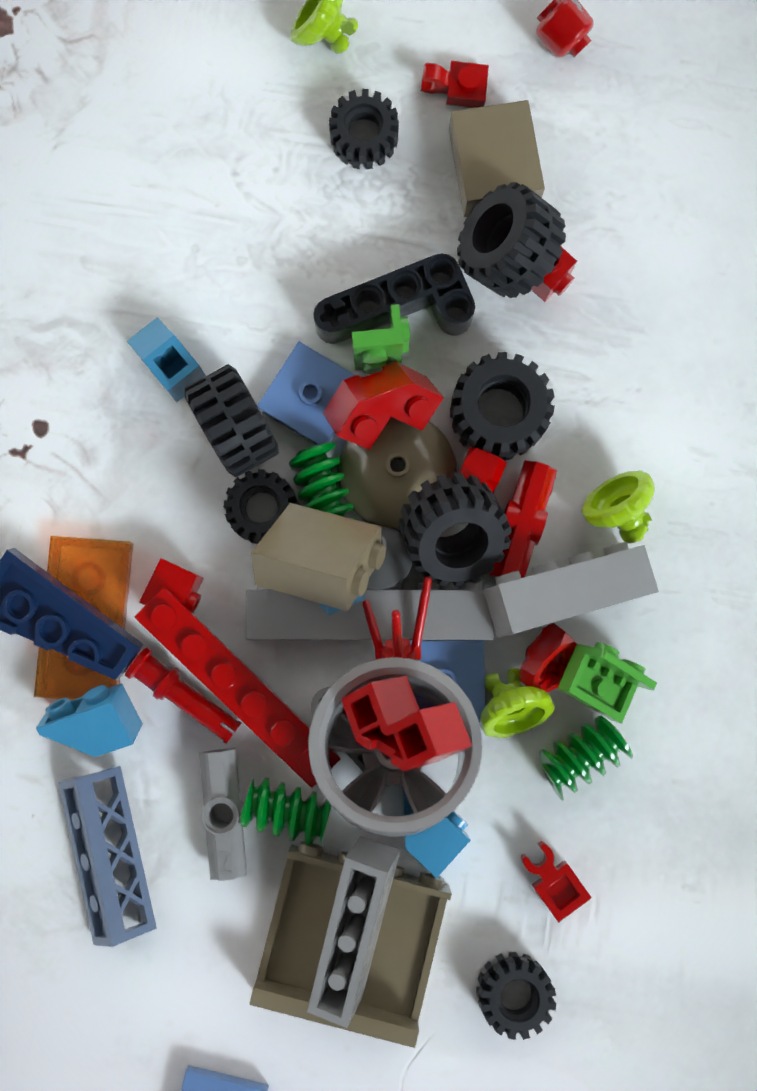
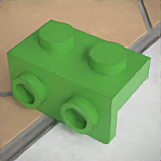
M399 304L391 305L390 328L352 332L355 371L363 370L365 374H374L382 371L381 366L396 361L402 364V353H409L410 328L408 316L400 317Z
M596 642L595 647L582 644L576 645L557 689L609 720L622 724L637 687L654 691L657 682L644 675L646 669L643 666L630 660L619 659L620 652L617 649Z

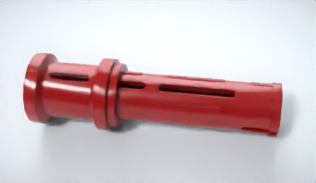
M148 646L139 653L124 675L128 679L136 678L151 689L155 699L163 700L166 698L171 701L175 706L223 740L225 744H227L233 734L221 726L220 723H223L234 732L242 724L241 721L236 720L180 679L182 676L180 670L176 667L169 668L152 655V649Z

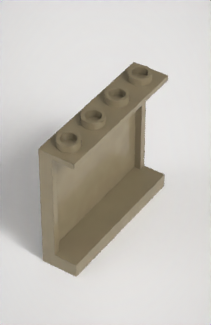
M300 841L299 846L291 844L287 853V861L249 1005L415 1048L419 1034L418 1020L447 900H451L452 893L449 885L443 884L444 878L441 876L436 878L431 873L420 872L419 877L403 873L404 868L399 865L396 866L363 997L348 1028L310 1014L307 1012L344 860L349 852L341 851L339 856L323 853L324 847L312 843L311 846H306L305 841Z

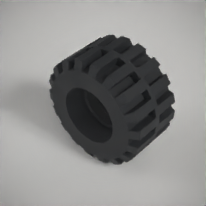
M511 182L508 186L505 184L497 186L494 192L490 190L484 195L480 203H476L472 208L473 211L470 216H467L463 223L465 226L458 238V241H460L457 247V256L460 257L458 263L464 269V273L502 297L516 298L519 293L525 295L531 292L534 285L538 287L544 282V277L547 273L551 274L555 268L554 263L556 259H560L563 252L561 245L566 239V233L563 232L566 225L564 219L560 217L561 213L524 184L520 185L517 182Z
M498 352L495 359H492L490 354L481 357L478 364L473 361L467 366L465 374H461L457 381L450 406V418L453 419L452 428L454 434L459 433L461 436L459 442L464 447L468 444L472 448H478L498 457H503L505 461L513 459L517 454L521 456L528 452L532 446H535L551 423L549 420L553 416L555 405H551V401L555 397L553 388L547 389L546 387L549 378L546 373L540 376L536 373L539 366L535 362L531 361L529 366L522 363L524 358L522 355L515 354L514 359H507V352ZM492 389H503L511 392L522 405V420L518 424L509 427H500L488 422L479 410V397Z
M227 364L185 387V398L196 420L229 474L236 478L279 454L277 441L234 367Z
M453 473L452 478H447L445 474L436 476L437 481L430 484L426 480L420 484L422 490L419 492L413 490L408 496L410 504H403L400 511L403 518L399 519L401 537L414 568L418 573L422 572L424 578L430 577L432 581L436 579L438 585L447 586L449 582H453L455 586L464 585V581L470 579L473 583L480 580L479 575L484 572L487 574L491 573L495 569L493 566L495 562H502L505 557L503 550L509 549L511 543L508 536L511 534V526L495 495L485 482L480 483L479 479L472 475L465 479L463 473ZM459 523H468L459 533L440 537L449 527Z

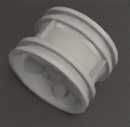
M406 658L377 659L359 665L345 673L322 697L314 713L309 733L310 764L316 782L328 802L350 824L368 833L380 836L401 837L425 831L442 821L461 804L471 790L479 771L482 756L480 724L476 712L463 690L449 676L435 667ZM407 676L413 693L423 697L435 706L455 702L472 746L458 752L456 775L447 794L426 774L421 772L423 766L403 771L390 763L391 758L386 760L383 757L384 753L376 748L369 750L357 743L348 717L344 715L345 709L341 698L371 682ZM330 749L342 752L363 753V762L367 770L349 783L342 791L332 776L329 761ZM385 784H403L405 794L414 814L392 817L372 812L376 807Z

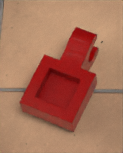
M451 61L449 71H447L438 64L425 63L421 91L425 93L447 94L446 105L472 108L484 107L489 65Z

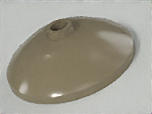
M390 417L370 450L346 440L341 450L340 463L338 464V473H344L345 478L339 481L340 487L349 489V493L344 497L348 503H353V510L369 523L393 529H400L399 519L403 518L400 511L403 504H410L408 496L413 490L419 492L422 490L420 484L426 480L431 484L437 481L436 476L445 474L447 478H452L453 473H456L454 452L448 439L438 427L429 421L423 431L393 417ZM395 459H400L405 463L406 467L401 472H395L391 469L390 463Z

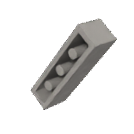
M627 542L603 548L605 556L594 558L592 551L569 557L570 565L558 568L556 561L532 567L534 574L532 576L521 578L520 572L515 571L495 577L497 585L483 591L497 638L659 592L645 545L629 549Z
M360 836L345 857L307 1009L308 1013L348 1028L363 997L401 850Z

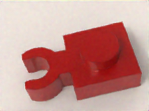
M540 841L537 844L544 853V858L540 863H532L525 853L520 857L523 865L529 872L540 875L541 878L531 885L559 923L592 897L565 860L556 867L553 865L554 854L551 848L545 842Z

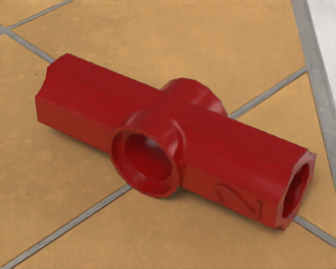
M525 460L523 462L512 500L508 501L504 510L508 518L507 521L511 526V534L508 535L511 543L509 549L503 550L505 557L502 562H495L493 564L495 569L489 573V576L495 578L515 571L520 572L521 578L526 576L534 546L538 545L547 521L548 512L545 510L557 474V470L550 467V465L537 461Z

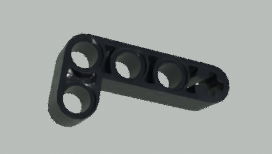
M440 253L321 300L314 308L313 317L316 333L319 338L326 343L335 344L352 338V332L368 331L390 323L391 305L399 304L400 317H405L431 307L441 330L448 335L456 336L463 334L471 326L475 302L458 262L449 254ZM436 272H443L451 280L446 283H437L432 279L431 275ZM407 286L413 289L415 293L409 298H402L396 295L394 291L399 287ZM370 300L377 303L379 307L374 312L366 313L361 311L358 306L363 301ZM454 306L463 309L466 316L461 319H453L448 316L446 310ZM347 308H351L353 320L349 319V312L346 313ZM333 316V319L338 321V324L331 326L330 322L326 321V318Z

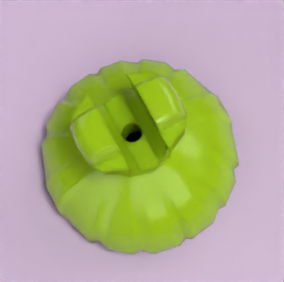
M306 0L297 15L298 18L295 19L292 25L290 39L293 43L300 46H310L325 39L331 43V49L334 53L341 54L347 50L350 44L348 42L349 37L343 34L346 33L348 36L354 34L358 28V22L355 18H347L341 13L343 0Z
M639 470L627 471L603 482L586 498L581 511L583 517L588 523L596 527H618L620 529V537L629 544L643 540L644 534L649 530L647 527L649 521H652L650 514L644 510L650 505L654 495L655 486L653 479L648 473Z
M519 668L508 670V684L500 682L498 673L488 674L485 678V688L489 693L493 694L494 698L484 707L481 713V729L486 736L495 738H508L513 735L526 733L528 730H532L544 723L553 714L555 706L550 695L546 691L533 686H522Z

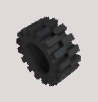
M362 89V96L357 97L355 90L350 91L348 101L344 96H341L338 99V107L333 105L331 118H329L331 145H333L334 153L337 157L341 154L342 162L346 165L352 160L353 168L360 169L361 162L366 163V170L373 169V161H377L378 165L381 166L385 163V156L391 158L394 154V147L397 148L399 132L398 113L396 107L392 109V101L387 97L382 102L381 93L376 90L373 97H369V89ZM369 119L378 125L379 132L375 138L362 141L353 138L349 128L357 120Z
M258 469L257 473H252V471L245 472L246 476L241 479L237 477L233 481L235 485L232 489L228 487L226 491L228 497L227 501L224 500L223 506L226 509V514L224 515L231 528L244 540L246 539L254 544H258L290 503L298 505L295 493L285 478L282 479L279 474L273 471L268 473L265 469ZM268 493L275 498L277 510L269 521L255 522L249 518L246 506L253 495Z
M509 952L508 958H504L502 953L496 955L495 957L498 962L492 965L488 961L484 965L486 973L480 972L478 976L480 987L476 986L478 1003L489 1026L492 1025L495 1032L501 1036L505 1032L508 1039L516 1040V1033H520L523 1040L529 1039L528 1031L532 1029L538 1035L543 1031L540 1023L544 1021L549 1025L552 1020L549 1010L555 1011L556 1002L553 999V996H556V992L551 979L537 961L534 962L529 955L523 953L522 957H519L516 952ZM512 980H522L531 989L528 1003L523 1008L517 1010L506 1008L500 999L503 987Z

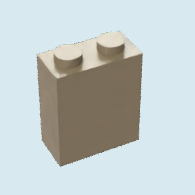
M529 100L451 112L449 136L464 217L470 216L473 211L472 208L477 202L480 203L483 200L485 194L490 190L494 192L497 186L502 184L507 186L511 182H517L520 185L524 184L542 198L545 186Z
M290 503L251 552L254 582L257 586L348 612L357 596L361 597L364 595L369 577L374 569L379 570L385 559L386 547L381 544V526Z

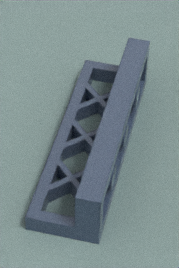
M121 766L59 781V789L93 945L113 947L157 929ZM110 778L113 795L108 805L105 806L96 800L93 782ZM110 818L120 824L122 836L116 847L106 842L104 836V829ZM119 859L129 864L131 876L125 888L116 884L113 877V871ZM130 900L138 905L142 923L125 929L122 913Z

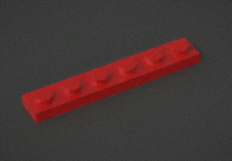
M164 586L134 618L305 783L313 788L317 782L309 757L310 726ZM330 749L329 761L330 768L332 769L341 758L334 750Z

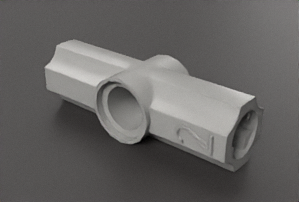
M236 748L200 752L199 759L204 804L201 819L203 826L206 828L210 880L223 881L246 876L247 864L244 831L240 824L243 802L240 799ZM225 803L232 809V822L221 823L215 818L213 813L215 804Z

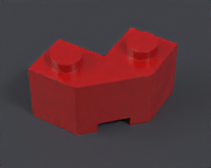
M396 361L381 366L382 371L362 378L359 375L352 376L341 382L325 408L323 415L336 436L368 450L371 449L390 417L423 431L444 399L443 395L427 376Z
M407 676L371 682L341 698L356 742L369 750L376 748L391 758V764L403 771L441 761L472 746L456 703L452 702L420 710Z

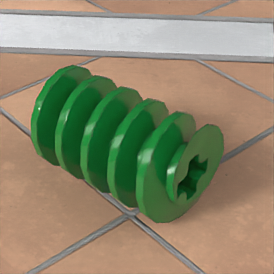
M335 442L317 444L300 450L290 460L289 467L291 470L300 471L293 478L295 485L306 486L298 492L300 500L311 501L304 507L345 517V514L352 510L354 506L353 503H341L340 501L342 497L349 493V489L336 488L335 485L345 478L344 473H332L331 468L340 463V459L327 457V453L336 447Z
M603 716L595 717L596 730L588 724L581 726L582 739L573 732L567 734L569 748L560 741H555L553 743L555 756L545 749L539 751L540 766L550 785L562 801L564 797L561 787L565 785L576 793L578 788L575 778L578 776L586 783L591 784L590 769L594 768L604 776L606 770L603 761L608 760L616 767H619L618 752L620 751L629 758H633L632 751L622 734Z
M267 777L264 778L258 787H255L253 778L241 813L240 824L246 828L255 817L257 831L263 832L271 822L273 836L278 837L285 827H288L289 841L294 842L299 834L304 832L305 845L311 846L317 836L320 837L322 842L332 805L327 799H325L321 806L318 805L317 792L312 791L308 798L303 801L301 787L298 786L290 796H286L284 782H280L275 791L272 792L270 791V781Z

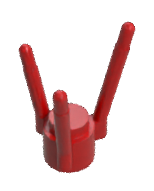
M425 577L423 581L412 644H410L408 639L402 638L400 612L393 610L392 639L387 640L384 646L371 604L368 600L362 602L367 625L375 647V660L406 658L417 661L421 659V641L432 584L430 577Z

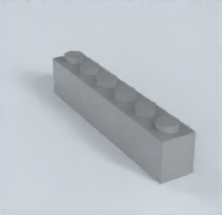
M399 583L389 589L365 591V600H368L371 604L382 640L392 639L393 610L400 612L402 638L412 640L423 583H418V590H402V583ZM432 583L422 640H494V626L483 591V583H464V585L459 586V590H443L442 585ZM257 586V590H246V640H372L362 607L363 601L352 605L348 612L340 610L328 615L318 603L261 586Z

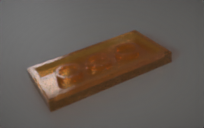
M50 536L47 572L125 630L133 542ZM40 647L38 649L34 697L69 698L74 700L82 697L94 687L105 685L109 688L120 684V678L115 680L68 660V656L55 650L47 651Z

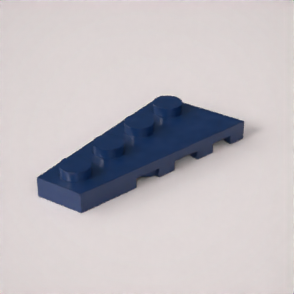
M16 548L7 549L0 559L1 631L10 635L17 634L34 641L33 645L47 651L52 649L68 656V660L115 680L124 675L144 644Z

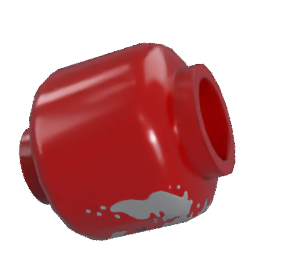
M553 0L537 17L540 22L536 29L537 36L556 58H561L568 52L574 58L592 41L587 34L593 28L594 20L579 0Z

